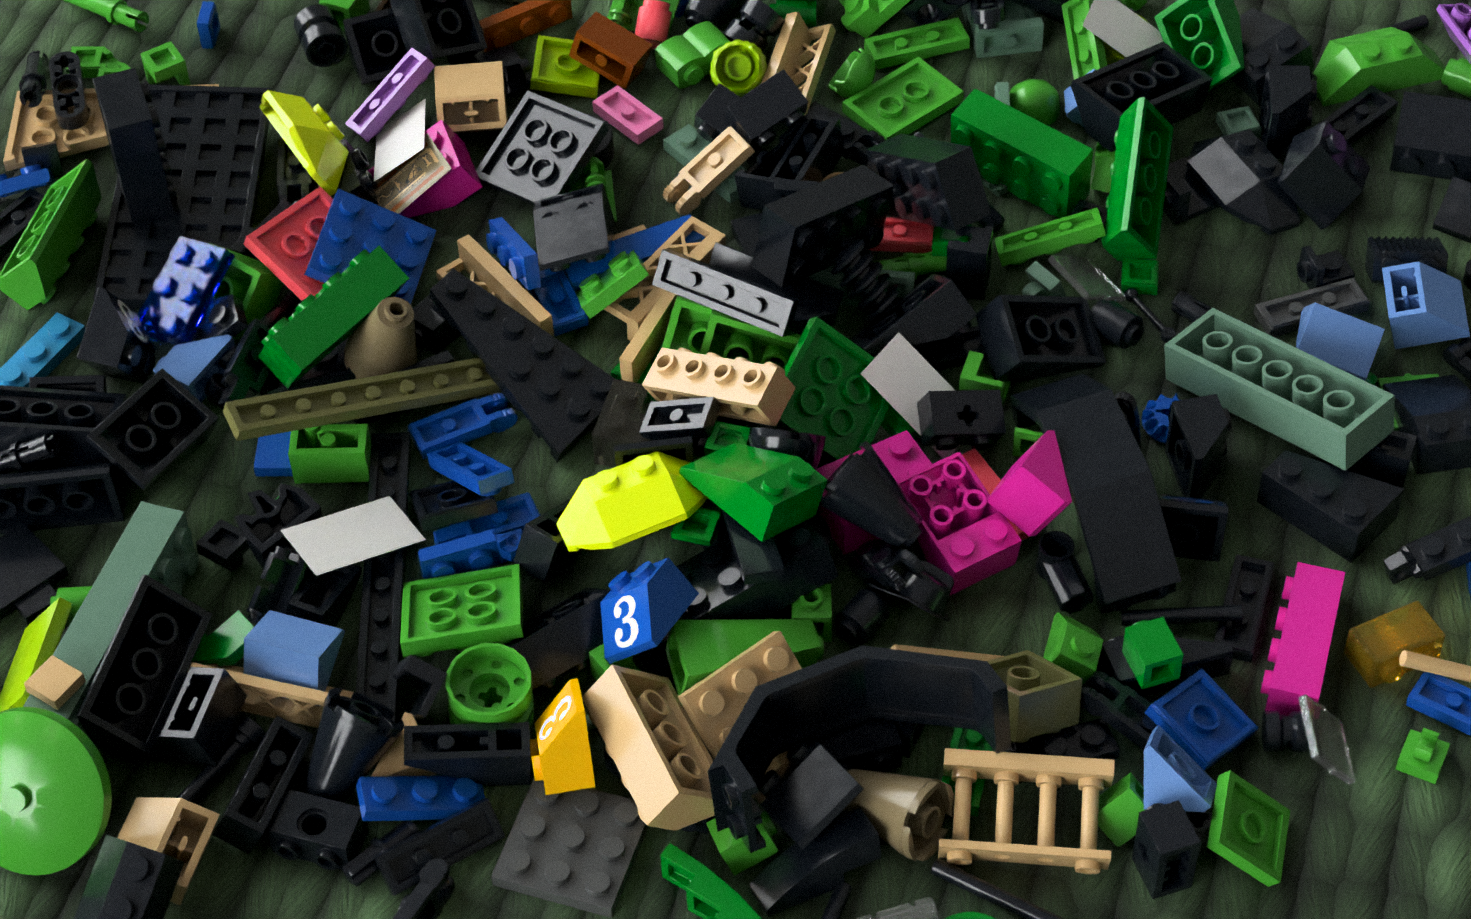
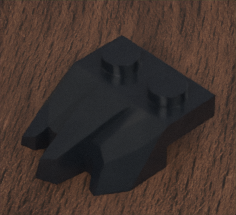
M282 483L278 488L279 498L276 500L261 490L249 492L247 494L256 511V515L249 516L243 513L234 517L254 557L263 569L269 557V552L274 553L276 546L299 555L280 530L323 517L321 515V507L302 488ZM308 565L303 581L313 573Z

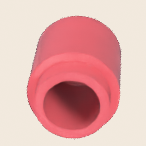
M644 0L643 6L639 7L635 35L651 43V49L655 50L658 45L668 38L672 12L669 11L670 4L667 2Z

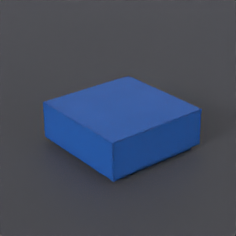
M203 1L196 24L202 48L213 49L221 27L216 4L212 1Z

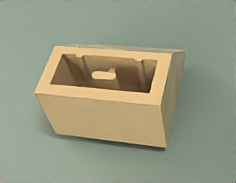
M503 61L434 67L437 122L443 120L456 134L496 131L504 128L508 121Z
M136 797L117 838L185 862L170 900L181 905L212 837L220 814L182 798Z

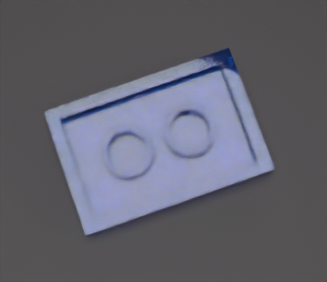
M184 236L179 237L160 275L156 278L143 307L137 314L150 340L170 347L191 341L235 257L234 254L225 248Z

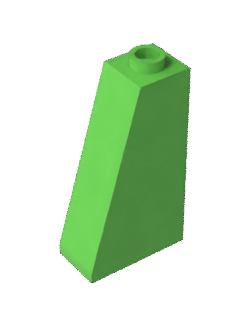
M812 619L678 620L669 631L665 651L679 696L773 631L782 632L801 668L817 663V660L822 659L824 653L823 638L817 635Z

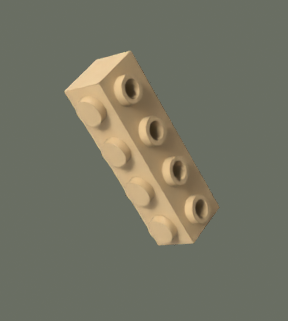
M682 347L678 348V350L661 348L642 383V386L656 401L715 397L721 405L718 416L771 426L777 425L796 388L785 376V370L775 363H753L742 357H736L735 359L723 358L712 352H708L706 355L699 354Z

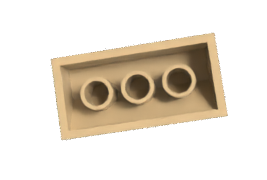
M611 665L582 696V699L589 711L591 722L597 727L605 742L606 752L614 760L622 776L621 781L623 785L629 790L638 807L639 817L647 826L677 831L715 816L708 770L713 760L684 707L681 706L678 695L669 678Z

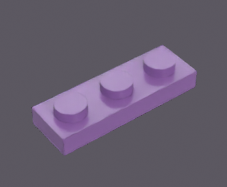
M411 48L345 124L366 142H369L382 131L384 124L389 118L404 106L406 99L417 86L426 81L435 65L427 57Z

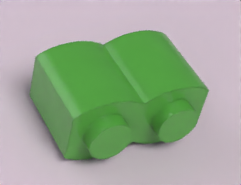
M710 21L698 23L688 29L683 35L671 37L655 48L656 67L678 89L687 88L699 83L706 74H710L713 52L725 43L730 42V40Z

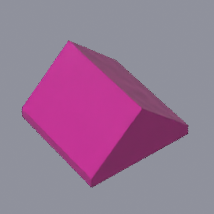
M1047 430L1011 466L986 500L1028 536H1036L1072 503L1055 430Z

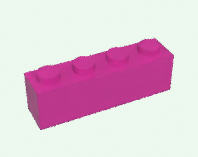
M1298 562L1295 576H1286L1281 599L1289 600L1288 608L1279 606L1274 629L1282 631L1281 639L1272 638L1267 660L1275 663L1274 671L1265 669L1260 693L1268 695L1265 711H1278L1281 715L1289 716L1292 711H1307L1309 721L1314 722L1345 572Z

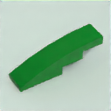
M669 843L660 855L662 878L686 891L687 909L702 919H762L738 892L704 864L673 844Z

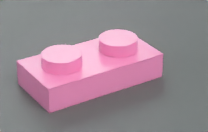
M618 85L592 101L593 112L637 145L664 128L662 117Z

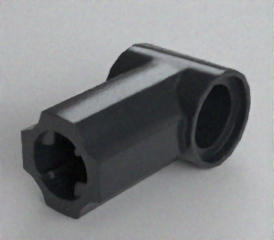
M1050 531L1040 539L1036 561L1037 573L1047 581L1061 611H1066L1069 614L1082 611L1084 607L1093 602L1094 595L1074 555V541L1064 532Z

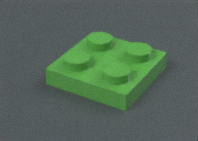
M634 250L628 254L625 251L619 253L609 261L608 266L610 268L599 276L596 273L591 274L579 284L580 290L576 294L581 308L590 319L649 276L642 260Z
M1231 770L1218 775L1207 848L1264 885L1270 887L1281 882L1290 810Z

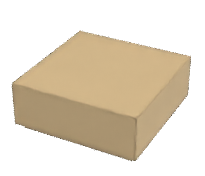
M51 655L24 685L28 693L59 710L86 680L82 672Z

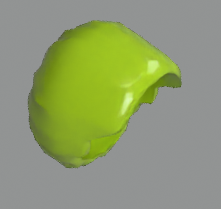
M739 39L727 42L713 52L710 69L712 82L716 87L720 83L739 97H742L762 83L768 67L766 56L755 43Z

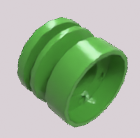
M481 643L466 648L452 660L446 671L445 685L450 724L529 722V728L531 729L534 723L532 673L526 659L514 648L500 643Z

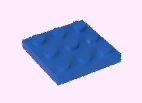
M338 188L304 275L325 283L338 271L342 273L349 267L350 261L361 251L366 249L370 254L380 245L409 277V280L395 297L402 298L411 305L436 230Z

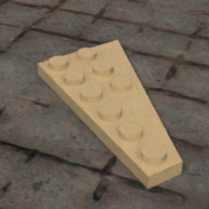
M219 84L184 85V86H219ZM95 88L85 89L89 119L83 127L75 130H67L59 126L54 110L52 90H45L41 103L32 108L28 107V100L25 106L21 103L19 98L20 91H17L3 159L6 172L25 167L21 147L56 141L61 158L108 146L109 142ZM64 89L61 93H71L76 89ZM74 106L68 107L69 114L74 113Z

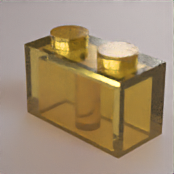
M1417 600L1349 629L1344 654L1369 687L1372 688L1384 682H1395L1405 673L1414 670L1400 666L1399 657L1403 650L1439 658L1446 635Z

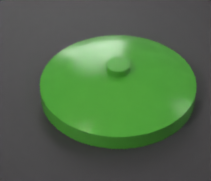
M17 707L1 711L0 867L25 875H47L59 872L90 853L104 834L109 821L112 802L111 784L106 765L90 738L65 717L52 711L35 707Z

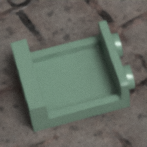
M1004 0L1005 20L999 22V27L979 29V24H974L971 20V2L961 6L976 58L1042 51L1044 33L1042 18L1035 17L1034 12L1027 8Z

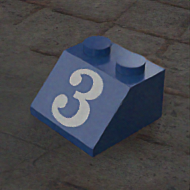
M669 557L654 564L647 561L630 574L627 571H623L609 583L608 587L611 590L600 602L605 659L609 664L657 647L699 594Z

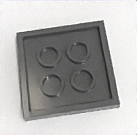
M533 779L491 875L492 885L612 918L649 826L639 817L638 807L633 799L591 788L545 795L543 780L535 781Z

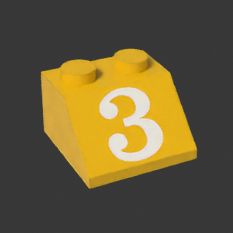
M578 678L570 679L534 723L536 738L530 739L535 781L543 780L545 795L595 787L586 715Z

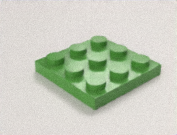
M519 564L403 582L400 646L403 657L409 655L425 657L438 651L450 649L465 650L481 643L495 642L505 644L514 639L523 638L522 574Z

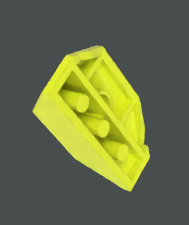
M267 90L262 95V104H260L259 108L309 175L330 196L334 195L349 153L340 141L345 135L330 121L331 117L319 104L312 107L304 97Z
M655 451L647 455L638 456L632 461L609 470L600 471L594 476L583 479L556 523L568 551H578L581 548L587 550L615 548L688 519L702 507L706 499H709L679 474L680 467L691 462Z

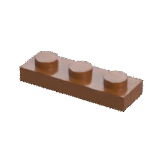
M528 0L479 20L488 47L483 51L486 52L509 45L573 18L571 0Z

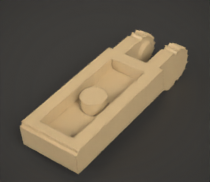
M731 126L726 128L679 171L680 174L670 182V185L664 188L663 198L669 203L677 201L675 209L679 215H689V213H692V210H695L700 205L702 198L704 199L755 151Z

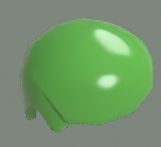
M862 48L858 49L861 53L853 51L827 85L829 89L844 98H849L873 84L877 70L875 60L870 53Z
M1029 78L1011 88L1009 92L1011 107L1046 125L1054 123L1060 115L1058 92L1046 80Z

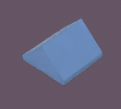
M1315 302L1305 306L1301 312L1296 348L1365 381L1385 329Z
M269 610L244 637V674L325 691L345 631L340 628Z
M1157 725L1152 730L1144 749V809L1153 804H1168L1179 800L1184 811L1206 812L1212 805L1217 783Z

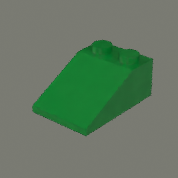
M1177 0L1154 16L1163 41L1213 78L1208 92L1244 69L1241 21L1234 0Z
M732 443L680 467L679 470L680 475L761 542L816 516L828 480L800 457L738 443Z

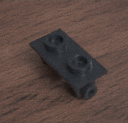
M276 546L274 553L269 552V557L260 578L271 582L269 589L257 585L249 607L246 610L249 612L248 621L257 624L269 610L288 615V602L296 594L299 585L304 579L307 567L306 562L300 555L291 553V551Z

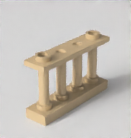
M945 748L943 776H951V779L955 781L952 839L939 838L938 857L947 858L946 861L954 865H970L972 860L1075 867V872L1081 874H1098L1101 869L1108 870L1111 861V851L1097 850L1099 792L1103 791L1104 787L1111 788L1114 778L1115 760L1010 752L996 754L995 751ZM977 778L994 779V783L998 785L995 842L969 841L972 783L976 782ZM1019 781L1036 782V786L1040 788L1037 845L1012 844L1014 786L1018 785ZM1061 784L1078 785V789L1082 790L1080 848L1054 847L1057 789L1061 787Z

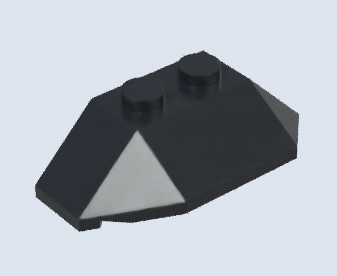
M1250 129L1194 142L1186 167L1224 211L1247 223L1262 227L1261 231L1269 235L1299 227L1300 217L1297 204L1277 183L1283 165Z

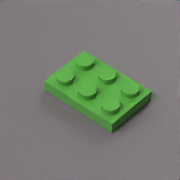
M918 56L867 88L842 101V112L859 126L868 131L873 130L878 135L884 137L885 140H888L899 134L909 135L963 102L964 91Z

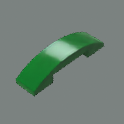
M716 421L711 436L708 437L704 447V456L732 443L749 446L748 435L750 428ZM706 499L702 507L693 515L674 525L671 538L710 547L724 524L720 507L710 499Z

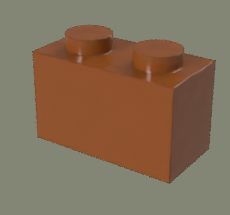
M595 11L576 32L569 56L626 89L644 69L652 44Z

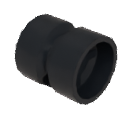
M746 0L739 10L741 13L740 19L733 18L723 34L731 42L739 39L755 43L763 53L768 46L766 38L768 36H775L785 20L761 0Z
M318 4L308 6L297 14L294 19V28L308 61L318 67H330L341 61L347 53L348 44L333 10L328 6Z

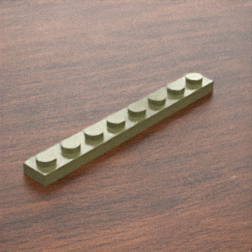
M478 357L225 402L223 414L236 441L498 392L501 393L502 391L486 372V365Z

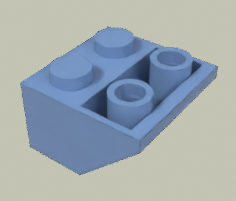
M1419 261L1382 268L1388 315L1395 349L1470 337L1460 280Z

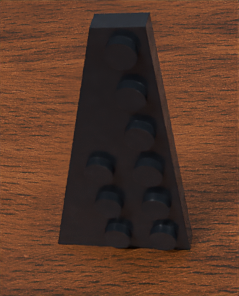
M454 268L430 289L429 299L453 329H458L466 339L468 349L474 356L478 355L486 365V372L517 411H522L532 424L531 429L538 438L542 437L551 448L550 454L557 463L625 396L627 386Z

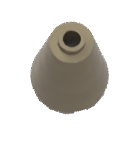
M399 297L383 299L347 339L344 348V363L347 369L349 367L356 375L355 379L397 372L417 363L414 311L406 300Z
M850 769L848 771L864 789L843 809L844 812L848 813L860 807L878 832L879 838L909 860L916 861L918 859L922 862L926 861L938 850L939 838L945 839L948 832L947 829L942 828L945 814L953 816L954 793L951 785L932 778L860 769Z

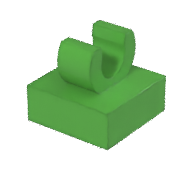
M1423 727L1422 733L1410 729L1395 770L1436 784L1450 743L1439 740L1440 733Z

